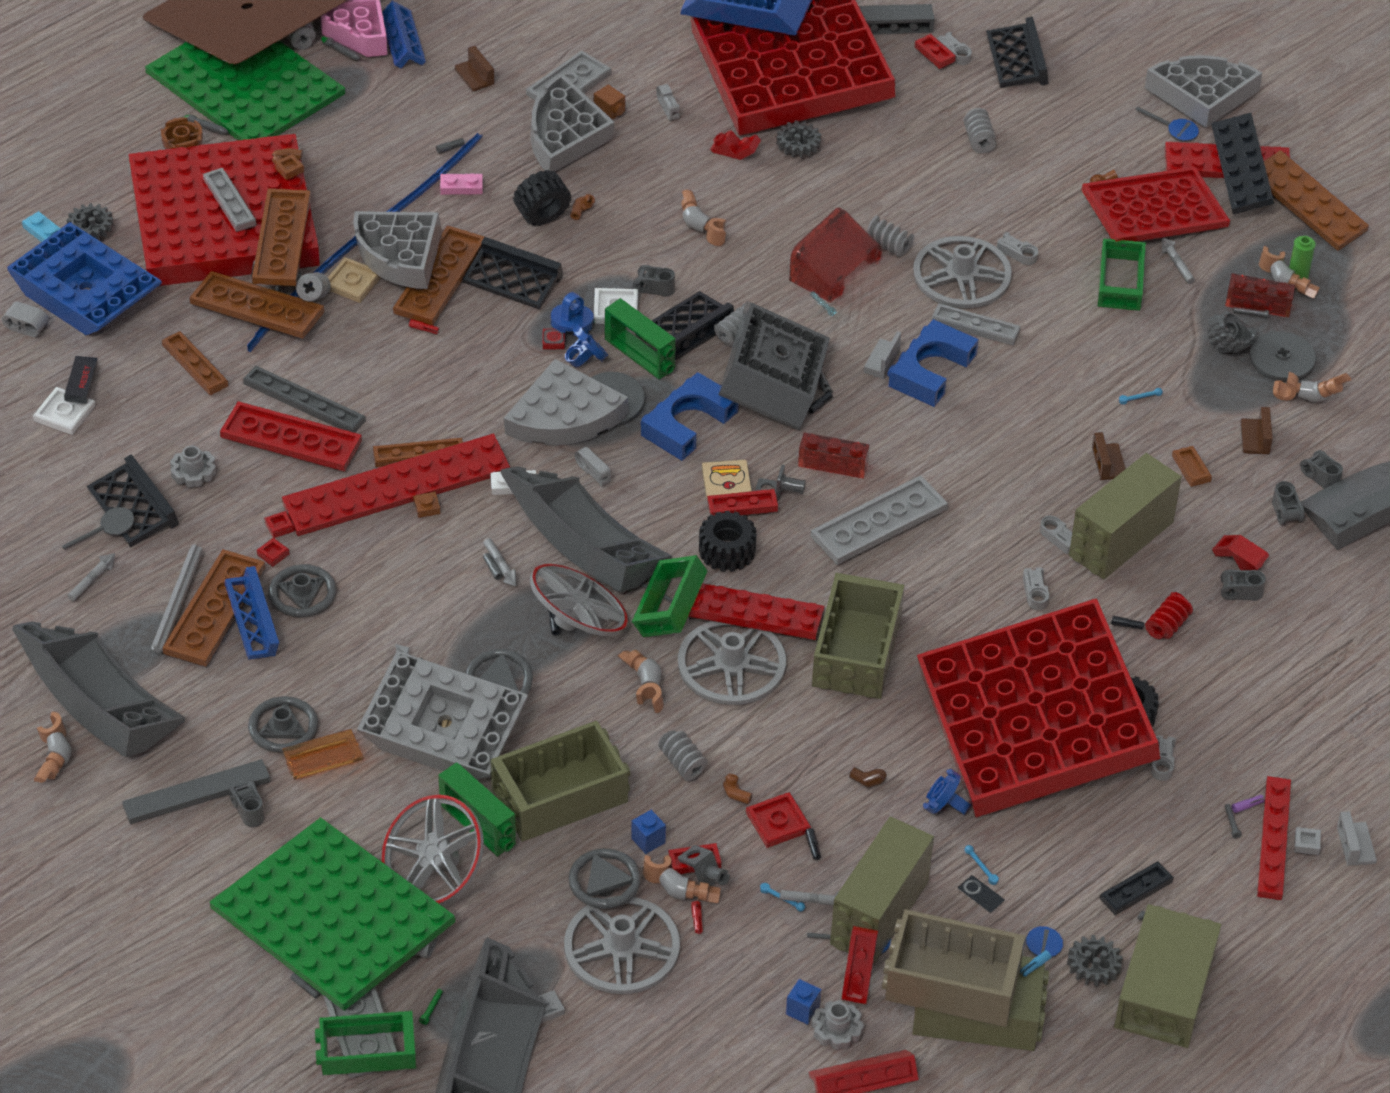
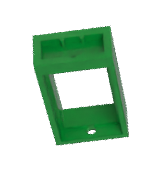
M1103 238L1097 307L1140 311L1143 296L1145 242L1125 240L1116 242L1115 239ZM1107 258L1138 261L1136 289L1105 286Z
M621 298L605 308L604 339L658 380L675 370L676 338ZM626 327L656 348L657 352L626 330Z
M697 555L658 561L632 620V623L642 637L682 632L708 572ZM682 577L669 609L657 612L671 579Z
M458 762L438 775L439 795L451 796L469 806L477 816L483 832L484 846L497 857L504 852L510 851L516 844L515 813ZM441 804V807L463 827L471 825L468 817L459 808L449 804Z
M412 1011L319 1018L320 1028H315V1044H320L321 1050H316V1065H322V1076L416 1068ZM403 1032L405 1051L328 1057L327 1037Z

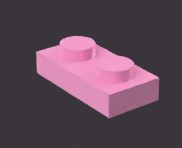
M441 174L440 193L441 195L483 194L482 174Z

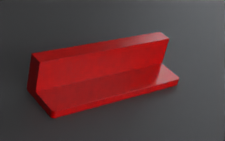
M908 1050L809 1071V1077L814 1080L816 1093H863L919 1080L915 1056Z

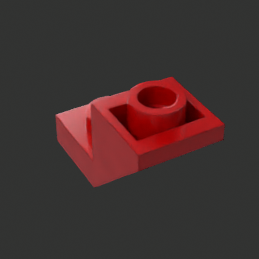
M729 130L724 134L722 132L713 139L714 143L710 150L712 153L741 160L755 153L761 139L755 134L740 140L732 130Z
M1224 535L1212 548L1216 557L1233 556L1240 570H1258L1269 557L1267 551L1242 535Z

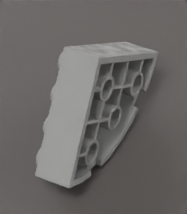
M1205 55L1179 57L1178 61L1169 62L1167 60L1147 69L1145 88L1207 128L1211 123L1216 122L1259 92L1262 72L1241 62L1238 65L1227 62V58Z
M562 73L550 80L544 86L541 94L537 96L532 110L530 142L533 153L544 170L557 171L613 139L614 121Z
M355 211L354 229L359 253L364 263L385 280L415 289H428L442 233L439 213Z
M554 359L504 417L505 434L528 443H532V441L545 442V445L550 446L575 444L596 437L597 433L605 429L610 430L629 414L628 397Z

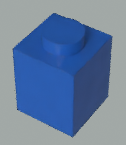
M651 809L631 821V839L647 854L665 844L666 825Z
M798 979L787 996L786 1015L808 1025L815 1015V1010L820 1008L821 989Z

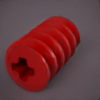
M1171 592L1160 607L1156 609L1155 613L1146 621L1145 628L1149 635L1155 639H1170L1177 632L1178 628L1182 626L1183 622L1187 620L1188 616L1193 613V607L1182 594Z

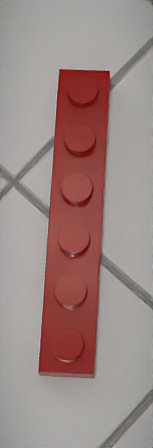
M1271 776L1266 778L1257 897L1282 900L1291 779Z

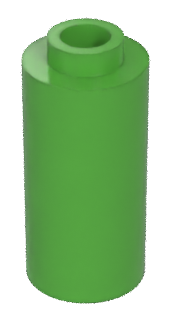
M1299 236L1294 240L1289 268L1294 270L1295 274L1300 275V279L1303 277L1309 278L1315 250V241L1308 236Z

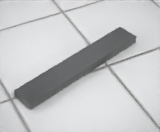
M255 366L243 378L244 385L339 429L356 433L366 422L364 415L258 366Z
M261 759L122 801V805L129 824H133L229 795L228 788L243 786L249 780H252L255 786L269 783L270 776Z

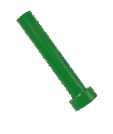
M441 989L436 991L424 1015L420 1016L419 1022L421 1024L427 1025L429 1023V1017L443 994Z

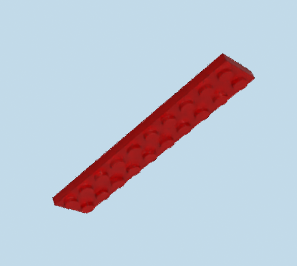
M493 433L282 496V503L298 537L411 503L415 495L436 492L437 495L490 479L491 473L501 472V469L510 468V465Z

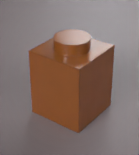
M609 84L594 93V103L612 120L625 112L626 96Z

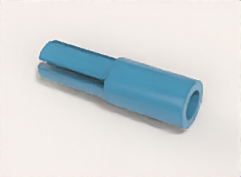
M1045 950L1032 959L1031 962L1020 969V973H1023L1022 976L1026 977L1036 968L1050 960L1051 954Z

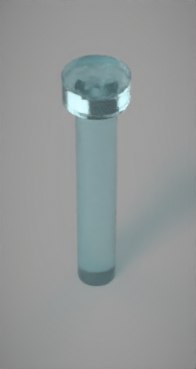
M814 291L810 293V296L825 308L830 316L836 313V309L830 307Z

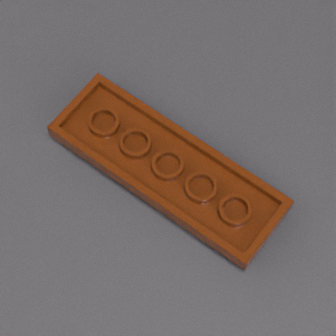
M1280 150L1264 161L1272 195L1337 251L1368 231L1369 225L1284 152Z
M267 190L252 275L253 284L296 286L311 198L309 190Z
M447 225L440 237L428 289L406 287L393 307V314L433 326L482 248L481 242L485 236Z
M213 271L209 273L189 297L190 304L302 339L325 312L324 305Z
M222 549L163 646V654L207 667L235 620L225 586V579L244 577L246 567L252 566L256 567L258 577H260L265 569V561ZM244 584L233 586L234 591L241 595L246 591ZM243 602L239 605V609L242 608Z

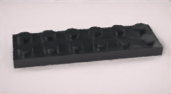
M1252 113L1211 123L1233 215L1274 204Z

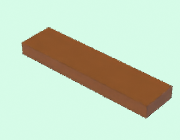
M181 331L162 340V346L210 396L229 386L228 380Z
M452 438L373 446L375 467H383L463 443V439Z

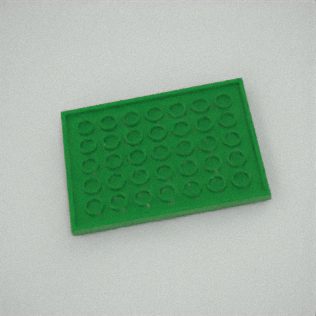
M280 41L238 64H229L185 42L145 66V72L213 123L226 128L228 134L236 140L278 136L346 94L344 86Z
M321 817L209 901L212 910L343 1011L456 922L454 914Z

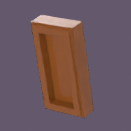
M1194 446L1172 452L1173 459L1190 487L1211 482L1212 475Z

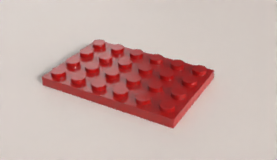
M1195 167L1082 184L1081 191L1111 239H1115L1116 242L1121 240L1143 241L1229 227L1230 219Z

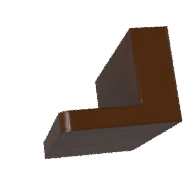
M476 46L469 47L468 61L455 65V71L473 92L494 85V68Z
M1261 407L1259 419H1241L1242 449L1245 454L1270 455L1273 440L1270 407Z
M1103 432L1094 433L1092 451L1100 480H1113L1125 470L1119 444H1106Z

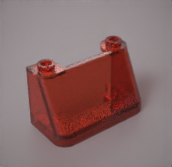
M838 207L797 243L792 250L789 281L831 303L836 297H840L845 289L844 278L864 260L872 264L880 259L882 255L881 246L847 211Z

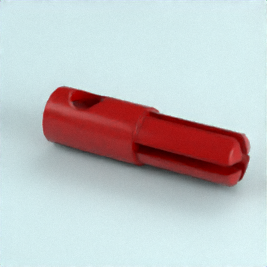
M411 319L409 322V327L436 335L439 332V327Z
M694 901L691 903L694 932L701 934L703 932L701 903Z

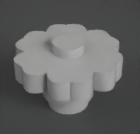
M194 445L185 447L182 453L175 454L170 461L171 477L176 483H185L187 487H199L203 484V481H211L216 474L214 456L209 451L202 452Z
M839 1000L826 1002L824 1008L816 1009L815 1015L812 1017L811 1026L814 1028V1038L819 1040L821 1045L831 1044L832 1048L836 1050L849 1048L851 1042H858L863 1033L864 1024L861 1022V1012L856 1010L854 1005H846Z

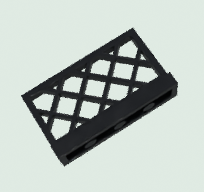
M1033 16L1025 18L1026 23L986 31L1000 88L1040 81V85L1049 84L1047 67ZM1023 31L1019 37L1013 35L1015 32ZM994 36H1002L999 41L992 38ZM1008 39L1015 41L1012 45L1005 43ZM1019 44L1026 46L1023 50L1016 48ZM1000 47L1006 49V51L1003 54L996 51ZM1011 52L1018 54L1015 58L1008 56ZM1023 57L1030 59L1027 63L1020 61ZM1003 61L1010 63L1007 67L1000 65ZM1015 65L1021 67V69L1018 72L1011 69ZM1028 70L1034 74L1026 76L1023 73ZM1006 74L1013 76L1011 79L1003 80Z
M484 237L481 242L482 248L462 280L465 284L540 310L555 283L560 282L563 272L561 263ZM485 256L493 259L494 262L482 265L481 260ZM508 264L512 266V269L501 272L499 266ZM496 267L498 273L490 276L486 275L485 270ZM528 271L532 275L520 279L518 272ZM482 272L484 278L477 280L471 278L473 274ZM512 274L516 275L517 280L505 282L504 277ZM543 277L550 279L548 283L539 285L537 280ZM501 278L503 283L495 287L490 285L489 282ZM535 282L536 287L525 290L524 283ZM520 285L522 289L520 292L512 293L508 288ZM540 293L538 301L528 298L530 294Z
M699 291L652 321L665 331L672 330V333L669 334L676 338L675 360L714 337L716 335L714 325L734 312V305L729 302L723 305ZM699 300L705 302V304H694V303L697 302V301H699ZM704 310V313H692L693 311ZM681 311H689V314L678 313ZM688 320V323H676V321ZM665 321H673V324H661V323H663V322H665Z
M131 454L124 458V465L87 485L88 491L105 513L115 508L107 507L109 500H118L117 507H122L124 501L134 502L132 509H129L133 516H145L143 523H134L131 527L133 529H140L137 535L130 538L128 536L129 531L121 534L130 547L168 525L171 529L179 525L173 508ZM124 473L128 475L126 482L116 481L120 475ZM101 486H108L106 493H97L95 490ZM114 487L123 488L121 495L111 493ZM128 489H138L137 495L128 496ZM139 502L149 503L148 509L137 510ZM150 517L161 519V521L154 525L148 524Z

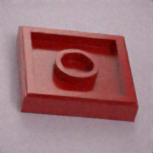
M790 792L746 807V814L766 848L805 835V831L811 828Z

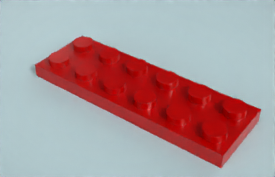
M1165 142L1166 171L1195 167L1201 177L1224 178L1216 144ZM1260 146L1264 161L1280 150L1290 158L1289 147Z
M240 401L236 403L220 430V438L344 472L362 442L361 434Z
M702 583L688 616L816 640L825 606L812 602L796 601L791 598L785 599L769 594H758L747 590H737Z

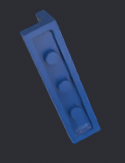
M392 0L382 11V16L394 64L402 68L411 59L423 65L426 60L411 10Z
M246 567L244 577L225 579L227 593L248 660L272 657L276 655L279 640L256 567ZM244 584L246 591L243 595L234 591L233 586ZM242 602L251 607L249 614L239 609V605ZM248 621L257 626L255 633L245 628V624ZM252 642L260 643L263 645L264 650L252 651Z

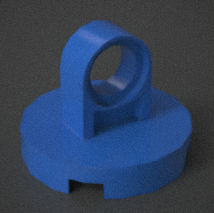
M575 292L567 294L562 304L553 308L551 312V326L562 333H565V331L573 332L572 329L578 324L589 331L594 322L593 312L584 306L583 298Z
M578 324L572 329L579 339L566 351L565 359L573 367L581 366L592 355L596 356L600 361H603L608 356L603 347L592 338L593 336L583 326ZM580 352L578 357L572 360L574 355Z
M948 769L946 771L948 775L945 778L940 776L926 795L929 802L923 803V808L929 813L935 814L946 804H949L965 815L971 804L954 793L960 783L961 776L953 769Z

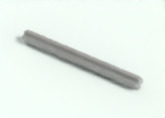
M195 544L189 549L151 646L152 651L157 654L163 653V646L171 635L202 555V547H198Z

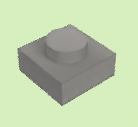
M1296 827L1294 852L1319 855L1321 830Z

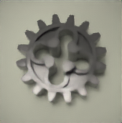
M797 120L794 124L787 122V127L782 125L781 130L777 131L776 145H779V150H784L785 155L792 153V157H795L797 154L800 158H803V154L811 156V152L816 153L817 148H820L821 133H819L818 128L813 129V124L806 125V121H803L802 124H799Z
M89 203L88 207L82 204L81 209L74 208V213L68 214L67 224L71 222L97 240H100V236L107 237V232H112V227L114 226L112 212H108L107 207L101 209V204L96 205V207H93L92 203Z
M1095 935L1091 936V940H1087L1083 936L1081 943L1074 941L1073 948H1069L1067 965L1070 966L1069 972L1077 973V981L1082 978L1085 979V985H1088L1090 981L1094 982L1095 987H1098L1099 981L1108 985L1109 978L1115 981L1117 974L1121 972L1123 956L1119 955L1120 948H1113V941L1106 943L1104 936L1100 940H1096Z

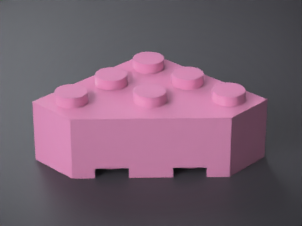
M348 0L320 16L322 35L330 37L334 41L366 57L387 55V39L380 0Z

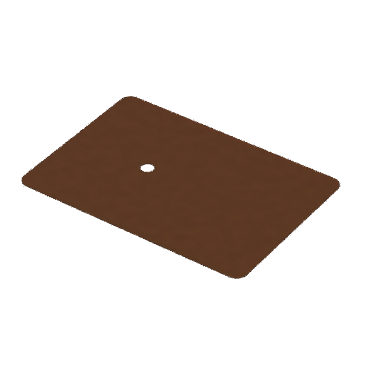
M168 0L143 15V20L229 64H238L348 0ZM244 4H253L249 9L241 8Z

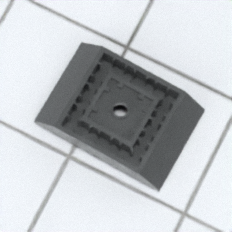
M747 301L718 395L799 430L814 399L830 338Z

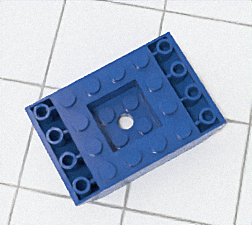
M685 0L680 14L796 35L812 0Z
M71 222L7 267L25 296L84 335L100 330L162 284L160 279Z

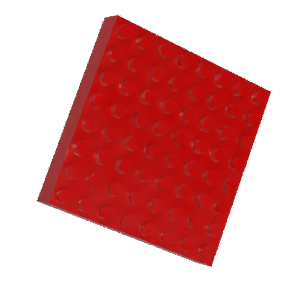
M812 0L796 35L691 16L692 33L739 136L785 125L787 122L794 123L796 120L802 121L895 98V78L856 0Z
M296 134L128 154L145 267L147 272L161 280L162 284L159 286L204 281L211 271L229 277L251 275L253 262L256 258L267 190H307L304 173L286 180L275 169V164L272 162V154L275 150L286 148L299 150ZM223 168L255 218L256 226L236 232L203 180V174ZM310 204L299 268L320 266L319 247Z
M1097 598L917 655L920 673L956 768L961 776V781L975 818L1161 759L1158 740Z

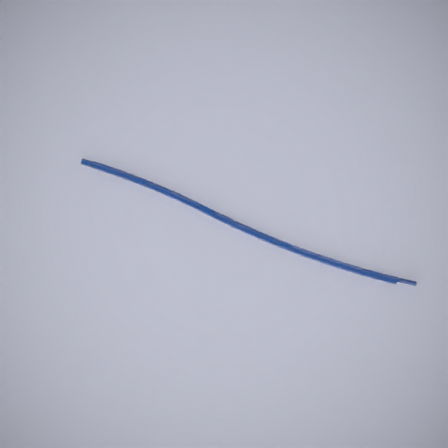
M477 133L432 176L386 212H400L440 180L441 174H446L476 145L482 138V134L478 135ZM356 235L313 273L319 272L324 274L358 245ZM296 290L291 294V296L300 298ZM261 326L253 339L247 345L249 352L255 348L270 328Z

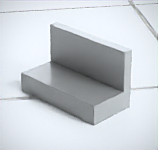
M897 331L891 342L879 339L864 366V373L882 379L886 377L889 368L900 351L901 332Z
M1350 811L1340 812L1337 830L1347 866L1376 864L1377 860L1366 822L1353 823Z

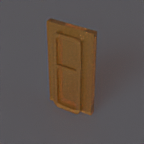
M351 729L282 749L286 764L294 780L363 760L359 744Z

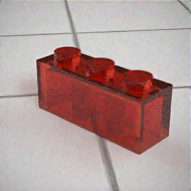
M1231 273L1225 306L1259 311L1269 310L1271 315L1289 318L1295 284Z
M804 432L799 447L798 467L864 479L868 465L870 444Z

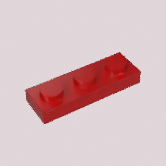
M775 489L707 496L709 513L713 516L716 512L725 513V511H730V513L738 512L740 515L778 512Z
M853 926L841 1000L861 1004L867 1003L878 930Z

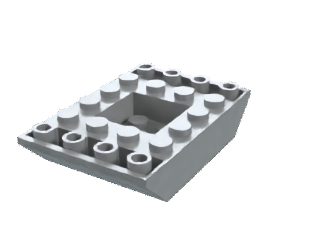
M397 651L357 731L382 751L441 771L458 762L474 778H486L491 775V759L501 755L528 699V694ZM442 720H450L452 722L450 726L445 728L439 726Z

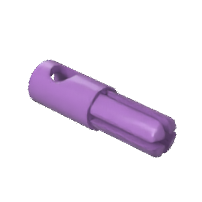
M1263 795L1245 799L1232 804V810L1234 813H1238L1264 803L1265 799H1261L1264 798Z

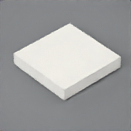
M595 288L594 324H605V308L619 298L637 310L638 289Z
M56 387L33 415V419L35 422L73 435L95 407V401L89 398L87 403L64 401L65 390Z

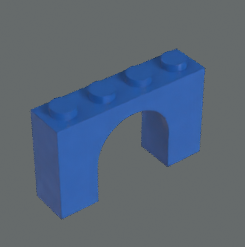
M933 319L928 326L922 328L919 337L912 340L909 349L901 353L898 362L889 368L887 374L889 377L888 387L935 407L945 395L947 379L926 370L919 362L928 357H942L967 368L977 355L979 339Z
M697 372L691 378H688L681 387L672 391L670 396L663 402L658 403L654 410L643 416L640 422L641 436L683 461L696 449L697 433L676 421L674 417L683 411L699 410L725 424L738 413L739 404L718 395L721 386Z

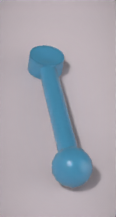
M1156 388L1154 391L1133 396L1121 395L1119 403L1127 404L1130 400L1153 395L1161 396L1163 391L1161 388Z
M967 845L964 848L965 853L971 855L988 876V882L991 885H996L998 883V876L988 870L975 854L973 846Z
M768 883L760 885L762 893H770L777 898L780 897V893L771 889ZM783 900L795 906L799 912L805 910L803 902Z

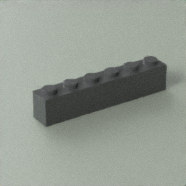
M932 4L859 6L873 35L933 33L935 19Z

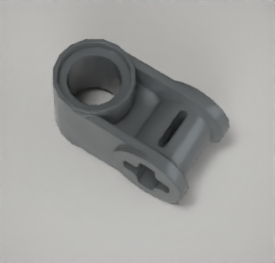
M642 265L638 268V277L633 282V287L638 289V292L668 297L675 293V273L672 269Z
M1322 450L1314 452L1311 458L1304 459L1300 463L1303 474L1314 480L1323 489L1340 481L1342 478V465L1330 458Z
M1287 481L1278 482L1275 486L1272 505L1279 524L1282 525L1288 521L1295 520L1303 522L1305 517L1304 508L1294 485Z
M1229 569L1221 573L1220 579L1223 583L1221 596L1224 599L1256 601L1263 597L1266 578L1262 572L1258 570Z
M249 780L243 786L228 788L231 802L234 808L237 809L243 823L248 827L261 825L265 819L263 802L254 782Z

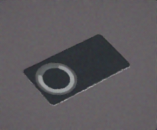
M973 875L958 886L960 891L990 913L1005 901L1004 898Z

